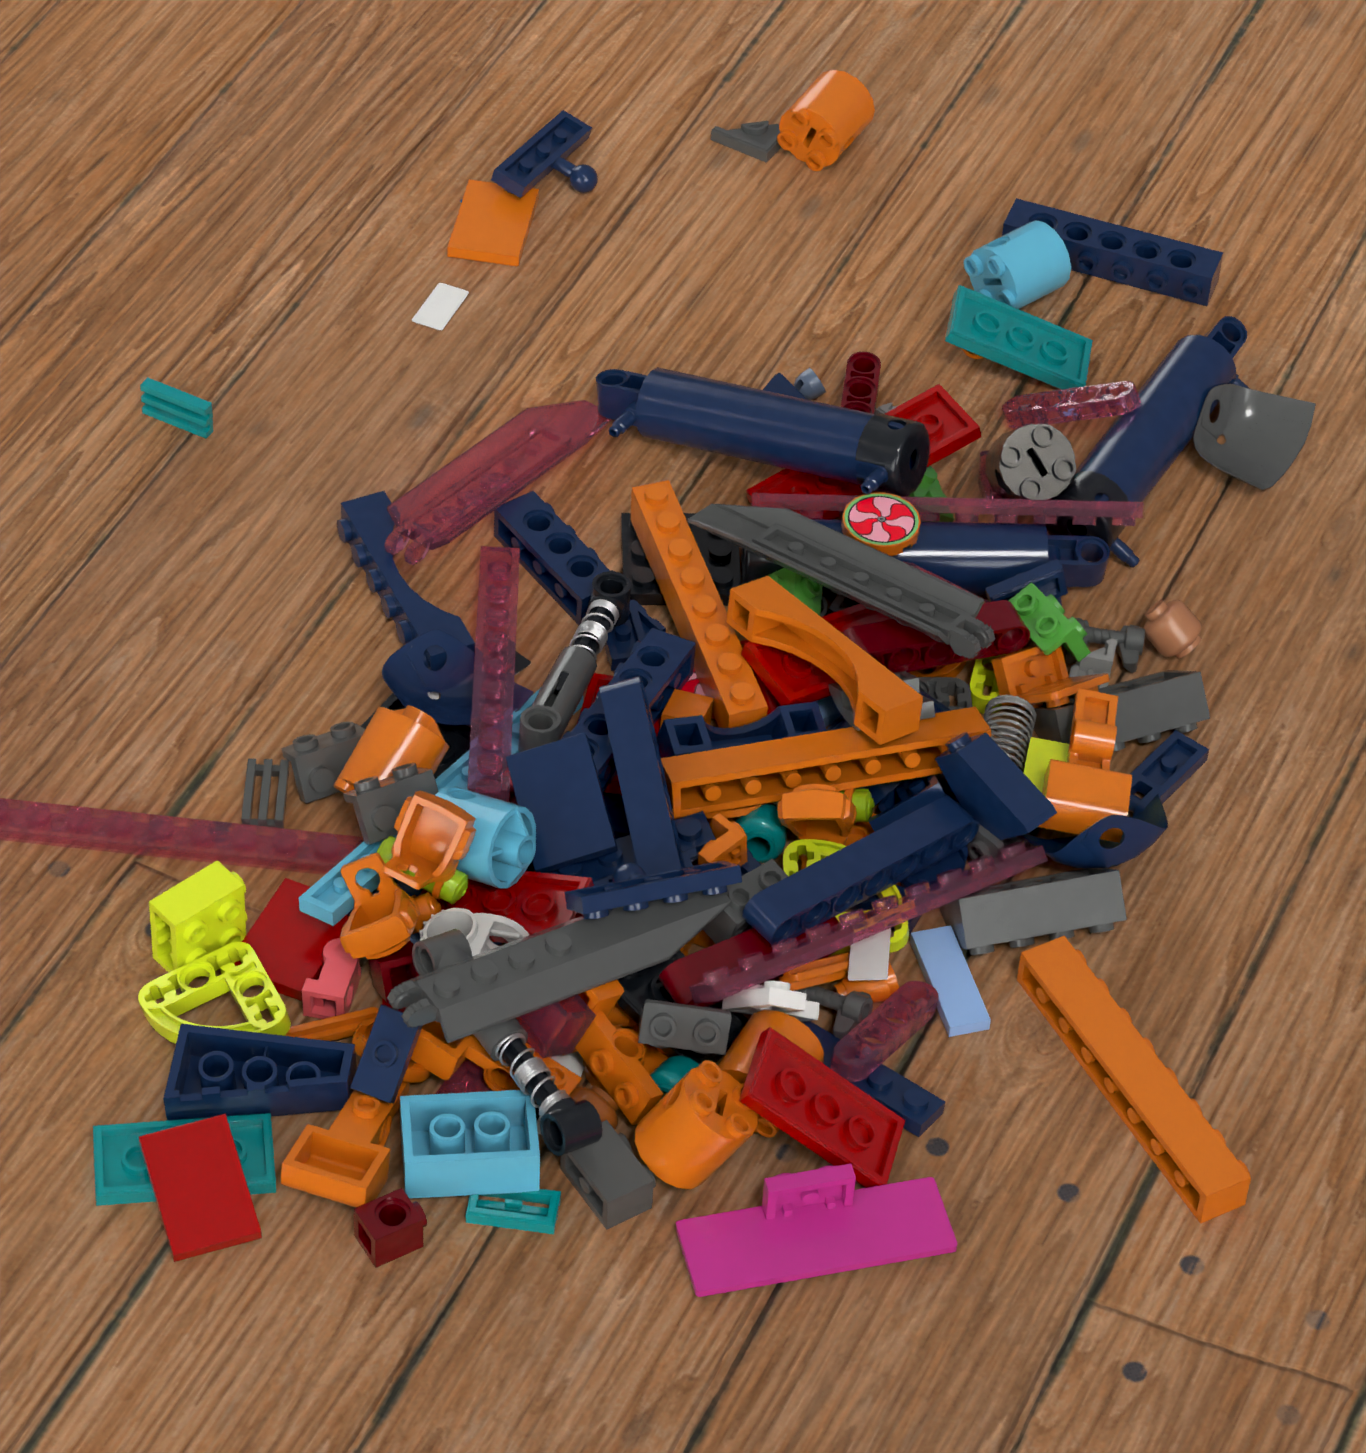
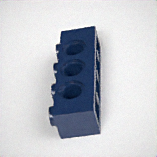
M534 491L495 507L494 537L564 611L580 625L582 619L586 616L591 599L593 578L602 572L610 570L599 559L595 550L591 547L588 548L577 537L575 530L570 525H566L555 514L553 507L549 503L544 502Z

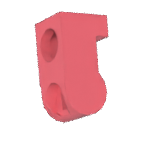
M340 938L331 940L323 948L324 965L319 979L306 978L302 988L303 1016L325 1019L349 1013L361 979L360 958L353 959L350 953H346Z

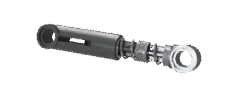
M608 571L602 572L593 578L591 599L586 616L578 626L569 646L560 651L532 706L521 713L519 752L561 739L596 671V655L602 651L608 639V633L613 630V627L624 624L629 618L632 583L626 575Z
M457 929L416 942L412 948L413 963L419 976L472 957L468 940ZM517 1018L474 1033L493 1060L500 1061L502 1065L510 1067V1076L525 1095H531V1104L533 1107L539 1108V1115L542 1117L540 1129L547 1148L554 1155L561 1156L598 1142L601 1139L603 1131L602 1122L595 1107L585 1099L576 1102L565 1090L557 1088L554 1084L556 1077L551 1076V1071L540 1057L533 1056L534 1048L526 1047L525 1043L528 1039V1033Z

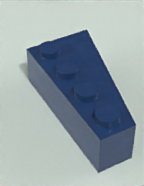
M181 1024L163 1098L167 1120L209 1118L222 1114L237 1116L271 1113L272 1117L342 1110L354 1090L350 1086L357 1070L355 1044Z

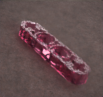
M1121 381L1019 395L1005 402L1002 406V411L1009 427L1020 428L1029 424H1056L1119 416L1136 409L1140 405L1141 400L1133 382Z
M909 981L903 984L835 1045L830 1069L850 1082L865 1079L932 1019L939 999L937 990L930 984L921 981ZM887 1018H895L904 1022V1024L894 1023L892 1021H889ZM865 1038H875L883 1043H872Z

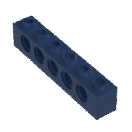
M1017 198L1003 224L1002 236L1035 220L1045 222L1063 240L1069 253L1072 271L1208 306L1219 281L1223 252Z
M652 628L642 641L638 640L634 644L627 661L619 663L609 684L640 675L646 690L653 724H655L661 717L674 689L681 690L692 676L696 643ZM598 691L595 702L590 708L583 709L577 725L571 732L567 731L562 739L586 733L601 788L604 792L614 776L617 775L600 691Z

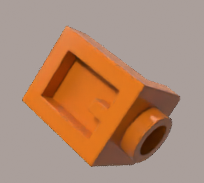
M716 814L712 817V832L716 840H710L698 852V865L723 860L740 865L741 867L748 862L747 835L737 822H730L722 814Z

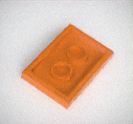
M469 179L447 247V257L519 266L539 200V189L532 188L523 197L519 198L505 191L503 187L496 183Z

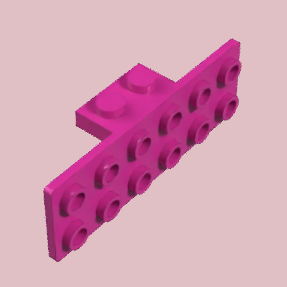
M851 1163L839 1166L828 1165L819 1169L792 1174L781 1173L774 1177L764 1178L762 1206L688 1218L676 1222V1233L697 1297L953 1253L957 1250V1240L933 1177L855 1190L856 1176Z

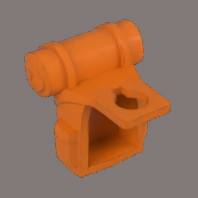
M373 853L343 865L340 871L355 900L354 909L350 913L348 921L343 925L340 934V941L345 952L350 953L353 959L362 957L378 959L400 950L410 941L412 934L424 928L423 922L428 921L431 918V914L436 915L442 910L440 903H438L436 898L432 897L431 893L426 892L418 896H410L395 883L391 876L383 873L382 868L385 863L379 853ZM370 868L379 874L378 893L372 895L370 889L363 888L357 883L356 874L358 871Z

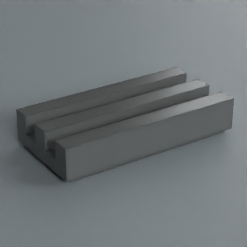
M248 758L241 818L242 829H284L289 760H281L280 765H273V759H264V765L256 764V759ZM256 776H263L258 819H251ZM279 777L275 819H267L271 778Z

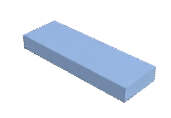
M951 925L912 932L910 936L911 947L948 1037L989 1030L991 1019Z

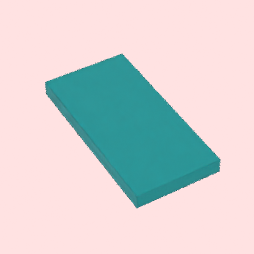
M959 285L953 295L945 337L946 342L1071 394L1081 396L1086 387L1093 340Z
M271 1113L226 1116L250 1195L276 1193ZM207 1118L93 1126L96 1206L156 1202L139 1145V1136Z

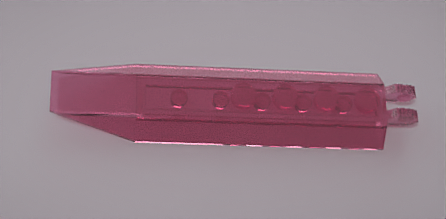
M586 400L526 408L387 506V511L397 528L387 537L384 545L385 551L395 555L398 551H402L409 539L414 542H411L406 548L404 558L405 562L411 565L417 564V562L425 558L429 549L434 550L452 542L587 444L613 419L602 417L599 414L598 406Z

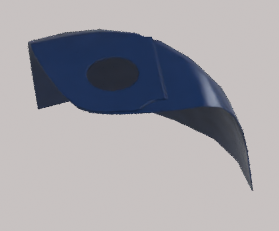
M441 630L427 631L406 643L387 659L382 668V677L385 683L405 708L407 705L418 708L434 718L436 723L477 725L499 722L508 717L513 711H519L534 693L493 670L465 644ZM433 645L442 647L446 653L445 665L437 671L429 670L423 662L425 650ZM439 692L441 697L439 699H431L427 693Z
M1157 794L1145 807L1144 811L1134 817L1123 815L1107 816L1078 836L1056 839H1043L1023 834V836L1055 862L1075 868H1109L1138 857L1152 846L1168 828V821L1159 794ZM1112 828H1118L1123 831L1120 843L1102 840L1100 837L1105 831Z

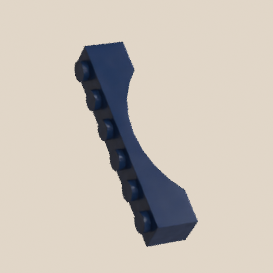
M385 491L342 502L341 519L337 520V530L340 539L344 543H349L356 566L358 568L363 567L371 592L378 593L385 616L388 619L392 618L396 624V631L400 642L404 645L427 631L441 630L465 644L475 653V642L461 618L425 601L408 586L399 574L393 560L399 545V515ZM438 645L428 647L423 654L424 665L432 671L441 669L446 662L445 650Z

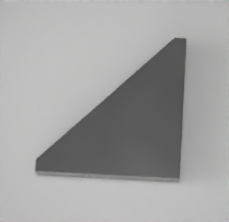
M769 121L741 124L740 129L725 130L715 126L711 130L712 141L766 163L781 148L777 141V135L780 133L779 124L769 125Z

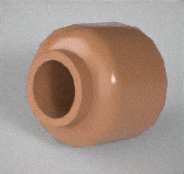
M1159 600L1145 613V616L1148 618L1143 627L1145 629V637L1164 657L1176 656L1180 659L1190 653L1200 643L1202 638L1199 634L1202 624L1182 601L1173 600L1165 603L1164 600Z

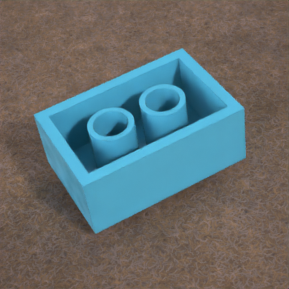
M521 1090L400 1096V1132L404 1188L409 1199L540 1191V1150L535 1107L531 1104V1095H525Z

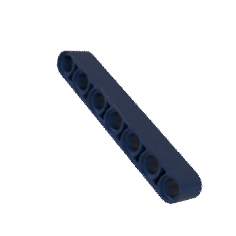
M639 675L599 687L637 865L643 868L646 876L686 868L643 681Z
M950 796L941 797L758 892L744 907L742 917L772 946L782 945L966 847L976 836L980 824Z

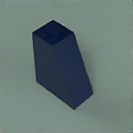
M965 732L952 738L946 743L948 750L935 758L961 807L999 840L1027 834L1057 813L1051 802L986 732L972 737Z

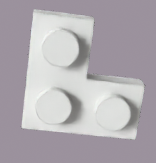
M764 981V985L741 984L740 991L724 992L722 1010L749 1015L762 1010H774L804 1022L818 1020L820 1003L807 1001V993L791 991L790 983Z

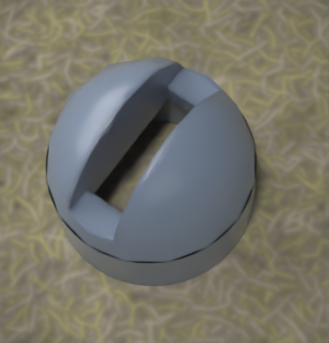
M810 367L800 373L795 379L794 387L808 400H814L826 393L823 384Z

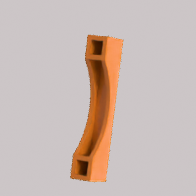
M765 576L730 589L726 623L752 643L771 646L792 653L826 672L841 686L849 698L854 715V725L875 742L882 745L918 731L923 696L775 580Z

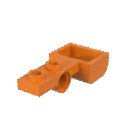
M1078 688L1075 697L1067 762L1050 759L1044 776L1042 794L1051 802L1057 813L1038 827L1079 835L1107 816L1128 815L1132 775L1110 771V762L1117 734L1115 720L1118 696ZM1118 828L1109 829L1101 835L1100 839L1120 843L1123 831Z
M617 979L530 1012L562 1056L579 1052L632 1125L638 1124L664 1095L640 1063L646 1053V1046L643 1043H638V1034L629 1029L614 1028L607 1018L624 993V988Z
M435 1020L423 1025L411 1060L419 1063L439 1078L449 1080L462 1063L469 1059L484 1069L483 1077L485 1083L492 1091L520 1090L510 1076V1067L502 1065L500 1061L493 1060L474 1034L447 1043L440 1022ZM525 1043L527 1048H534L528 1043ZM534 1048L533 1056L540 1057L551 1071V1076L556 1077L554 1084L559 1090H565L570 1095L575 1088L579 1087L582 1080L580 1076Z
M402 1081L394 1103H388L354 1090L329 1130L307 1124L282 1162L281 1184L352 1207H359L375 1200L384 1187L389 1174L391 1149L384 1147L390 1133L392 1118L400 1107V1096H407L409 1093L410 1083Z

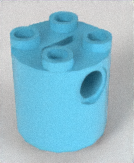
M1037 220L1029 222L979 247L970 256L966 257L963 263L964 269L970 276L971 284L976 292L1017 309L1063 287L1070 279L1071 273L1070 257L1063 240L1052 227L1045 222Z
M445 787L437 792L435 796L452 802L476 818L473 825L476 829L473 842L466 857L458 860L457 869L466 873L470 880L496 888H509L517 883L532 862L536 851V823L533 814L526 807L459 787Z

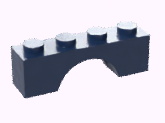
M816 701L778 706L773 712L758 721L733 728L711 726L705 722L703 715L663 720L657 734V742L661 758L827 730Z

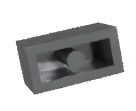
M605 1120L602 1122L603 1131L601 1139L598 1142L561 1155L560 1169L607 1230L651 1209L653 1188L656 1186L653 1172L649 1170L645 1163L641 1164L634 1156L625 1135L622 1133L617 1134L610 1123Z

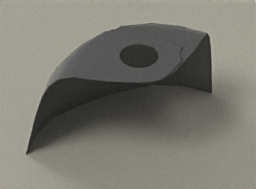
M1235 384L1215 386L1209 391L1196 425L1193 436L1195 449L1208 463L1226 474L1261 490L1271 488L1285 474L1304 446L1312 425L1316 403L1261 392ZM1217 399L1220 404V411L1216 421L1211 423L1209 418L1210 408L1214 400ZM1221 434L1226 439V442L1222 445L1217 442Z

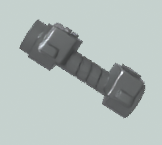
M1075 618L1087 633L1083 640L1088 648L1089 643L1105 645L1107 640L1117 639L1116 652L1122 660L1123 667L1131 673L1136 672L1139 655L1142 656L1144 628L1135 625H1125L1121 631L1089 627L1087 620ZM1066 650L1065 663L1067 665L1075 663L1077 660Z
M819 985L798 990V992L807 993V1001L818 1002L822 1006L838 1011L833 1034L846 1043L850 1042L859 1028L867 1023L872 1013L873 1000L865 992L852 991L845 996L819 987Z

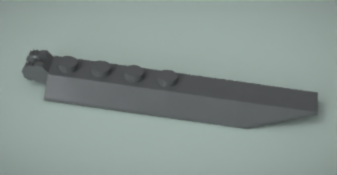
M710 504L688 518L689 523L830 589L835 594L852 599L869 610L877 611L896 620L901 625L909 626L930 636L935 641L943 642L947 645L950 644L954 653L959 656L963 655L965 658L973 659L981 650L980 647L983 649L985 647L988 648L996 639L991 626L989 627L987 624L985 625L982 621L976 619L984 604V599L790 509Z
M702 891L688 893L689 899L681 902L664 903L662 899L648 901L649 907L642 910L624 911L623 907L609 909V915L603 918L584 919L583 916L404 981L401 985L399 984L391 990L387 999L394 1010L406 1007L401 1016L409 1028H417L418 1025L422 1026L435 1020L440 1022L447 1043L669 960L731 904V900L725 893L703 895Z

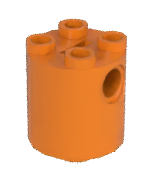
M839 70L823 72L781 116L779 124L780 133L777 135V141L784 150L790 151L798 160L805 162L811 170L821 171L825 166L832 165L871 123L875 113L873 98L868 89L856 77L847 72Z
M410 705L395 711L385 707H378L333 786L342 793L354 790V783L359 780L378 776L380 781L393 776L392 769L409 763H416L417 767L432 769L434 774L448 751L449 745L445 742L436 720L420 709Z
M762 1010L753 1013L718 1066L739 1083H745L760 1034L769 1027L822 1063H824V1050L819 1039L810 1028L795 1017L780 1011ZM758 1114V1126L754 1132L764 1137H774L779 1128Z
M705 1060L698 1067L691 1069L639 1121L635 1128V1144L641 1159L649 1170L663 1182L676 1188L693 1189L702 1185L753 1135L758 1126V1114L739 1102L744 1083H739L712 1061Z

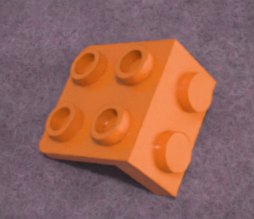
M1036 645L991 660L999 694L1018 696L1028 701L1034 708L1043 706V702H1045L1046 708L1070 703L1069 696L1075 694L1076 697L1078 688L1099 692L1098 685L1110 681L1108 673L1069 677L1061 646L1050 655H1045ZM1008 702L1002 703V706L1018 705ZM1019 705L1021 710H1027L1023 706Z

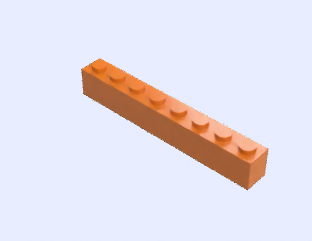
M666 480L632 487L630 520L680 637L696 643L694 670L705 696L714 698L712 713L718 727L733 728L744 726L766 717L768 705L751 666L741 655L743 648L734 628L726 623V609L670 481Z
M975 706L935 713V717L920 719L918 731L879 745L862 730L857 731L853 727L666 757L661 758L674 818H681L701 811L705 814L781 801L782 794L791 793L794 788L807 784H825L839 788L842 791L943 774L935 758L948 750L946 743L949 740L965 732L970 737L985 732L991 737V728Z
M1065 936L1021 952L1017 981L1201 1224L1244 1206L1251 1182L1247 1166L1241 1160L1236 1159L1226 1146L1221 1132L1212 1128L1202 1115L1197 1101L1189 1098L1179 1085L1174 1071L1169 1067H1165L1155 1054L1150 1040L1142 1037L1132 1024L1131 1017L1126 1009L1120 1008L1111 997L1106 983L1101 978H1097L1091 971L1083 953L1079 949H1075Z

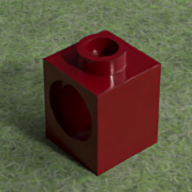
M402 1188L354 1208V1236L375 1268L424 1247L423 1227L427 1226L426 1215L421 1205L417 1201L411 1202Z

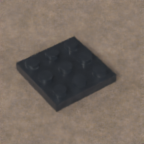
M621 513L622 571L632 583L630 600H636L640 605H666L630 520L631 513ZM684 513L687 522L688 518L696 513ZM688 522L723 605L728 606L730 589L741 585L739 546Z

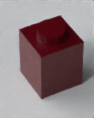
M411 941L400 950L388 956L368 959L373 987L386 1003H389L387 997L395 986L419 976L413 963L412 948L414 944Z

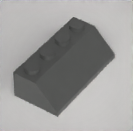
M1165 670L1098 688L1101 693L1118 696L1115 720L1117 734L1114 751L1126 748L1125 741L1136 738L1138 743L1159 740L1162 738V731L1173 729L1180 733L1189 732L1198 728L1197 722L1211 719L1202 676L1199 671ZM1075 695L1069 696L1070 703L1046 708L1044 702L1043 706L1034 708L1037 714L1034 730L1040 739L1070 743ZM1025 710V712L1029 716H1031L1030 712L1028 710Z
M1084 868L936 895L937 905L946 926L951 925L960 948L969 949L970 955L994 952V944L1009 942L1010 948L1035 944L1034 937L1049 934L1050 940L1062 936L1072 938L1075 936L1074 930L1089 927V933L1114 930L1113 922L1127 920L1119 870L1107 868Z

